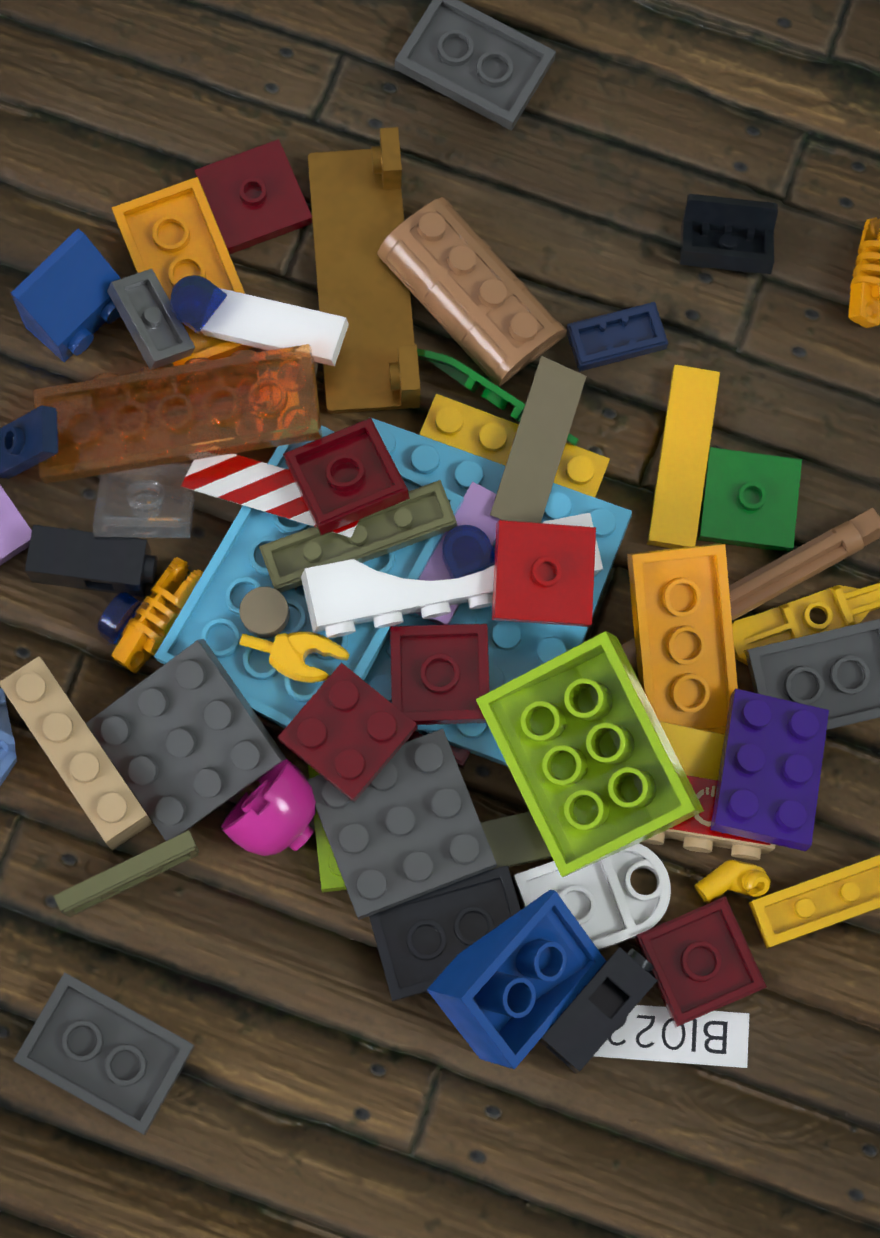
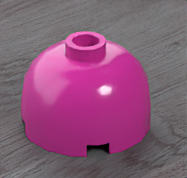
M286 759L257 781L261 784L249 796L246 792L222 823V831L235 844L247 852L261 856L276 855L288 846L293 851H297L308 841L314 832V829L309 825L316 813V801L312 787L305 774Z

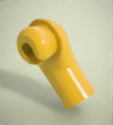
M727 860L696 883L694 887L701 898L709 904L727 890L748 896L761 897L769 891L771 882L763 868L742 861Z

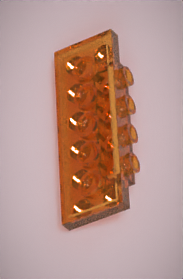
M309 344L263 352L240 350L232 353L227 358L215 360L192 358L187 360L184 365L167 368L161 366L152 370L145 366L137 373L125 375L102 373L89 381L33 390L35 409L43 405L54 407L57 411L58 454L39 463V477L45 484L322 438L314 358Z

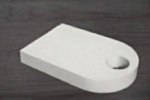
M639 843L566 877H561L554 861L513 876L523 907H526L549 890L556 891L598 950L635 938L636 935L653 928L665 914L671 894L670 879L664 864L653 851ZM644 868L653 872L657 879L656 890L649 895L637 893L632 888L630 882L633 871Z

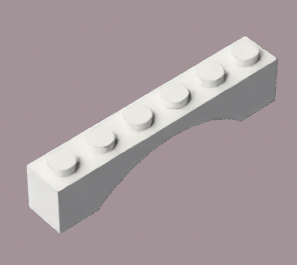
M590 513L543 522L545 524L593 527ZM597 540L595 544L594 576L603 570ZM355 559L305 568L301 575L313 633L326 631L327 638H335L356 632L355 625L373 621L375 628H385L404 622L402 615L421 612L422 619H429L451 613V605L468 602L469 609L492 606L494 565L483 571L460 578L435 581L396 577L376 571Z

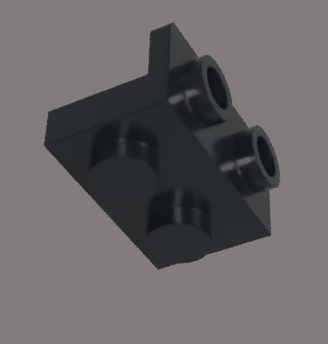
M689 194L681 225L680 265L771 275L774 265V228L778 216V204Z

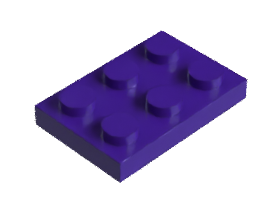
M735 688L730 696L710 830L801 851H807L811 847L829 710Z

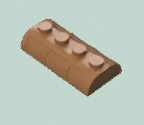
M441 197L433 200L403 221L387 236L378 250L377 255L498 387L563 339L567 334L565 327L529 291V288L514 275L491 250V247L484 239H481L456 212L446 198Z

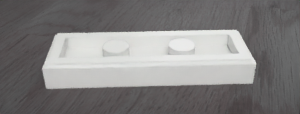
M215 287L200 330L205 336L335 366L349 323L346 317Z

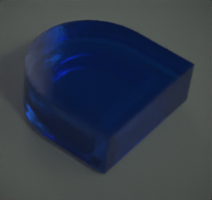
M187 276L175 284L170 297V306L176 318L199 335L225 301L227 294L204 277Z
M460 525L450 530L445 536L442 546V558L451 578L455 579L493 566L495 551L489 538L481 529L473 525Z
M127 592L118 594L109 603L99 619L97 627L100 635L115 645L122 636L121 633L130 618L135 617V611L141 605V602Z

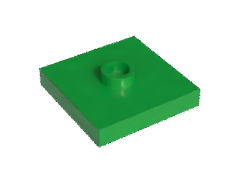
M710 447L703 489L698 541L791 552L794 548L802 459Z

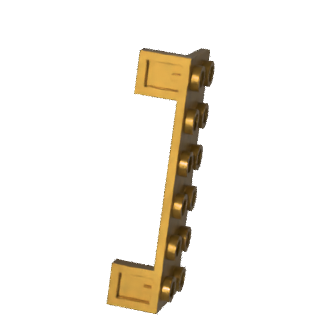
M398 127L380 128V146H371V149L315 152L308 155L319 311L346 317L349 323L335 366L323 364L326 408L330 414L420 408L417 345L414 343L410 290L377 255L381 244L387 236L404 221Z

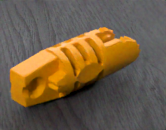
M877 217L867 219L858 248L859 255L856 258V267L854 268L853 279L850 284L848 318L865 328L879 326L880 218L877 219Z
M179 557L173 559L151 589L152 594L146 596L142 604L135 611V617L130 618L121 633L122 638L111 654L115 661L135 674L152 655L156 654L203 574V571L198 569L197 571L190 572V575L187 576L189 571L188 562Z

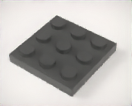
M204 639L195 641L86 723L166 841L188 831L287 759Z
M444 729L404 743L355 803L321 775L308 779L315 797L316 810L358 920L497 866Z

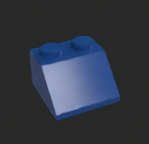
M78 228L11 292V295L25 328L59 359L65 362L73 354L77 356L83 353L92 343L94 333L105 322L110 324L120 317L107 290L111 282L121 278L89 238Z

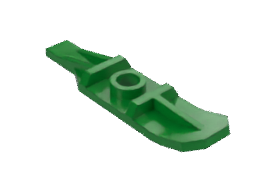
M417 348L419 359L431 362L472 393L481 386L485 388L481 397L503 411L508 404L514 407L510 416L517 422H520L525 403L458 360L444 354ZM569 433L567 441L576 446L579 439Z

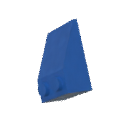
M549 890L460 952L429 986L427 991L479 1059L515 1069L607 961L558 893L554 890Z

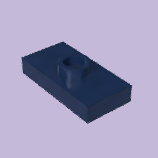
M655 302L570 323L566 326L567 336L579 372L665 350L668 346V340Z
M41 405L0 428V478L10 479L58 454L57 411L54 407Z

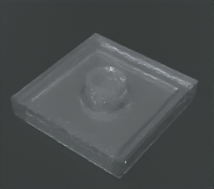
M102 463L93 519L94 537L190 539L196 491L181 487V484L191 464Z

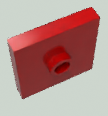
M499 520L496 523L492 620L582 627L591 626L596 527Z

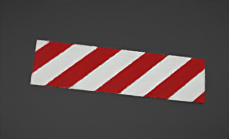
M202 444L181 484V487L316 527L288 469L271 464L267 465V463ZM359 520L331 532L351 538Z

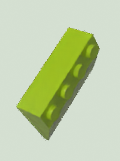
M607 631L476 699L561 877H566L660 834L704 811L617 636Z

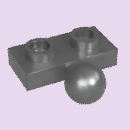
M153 269L111 282L107 292L150 370L191 356L195 346L182 322L196 324L204 319L209 305V298L203 290L192 286L185 287L178 291L173 302H170Z

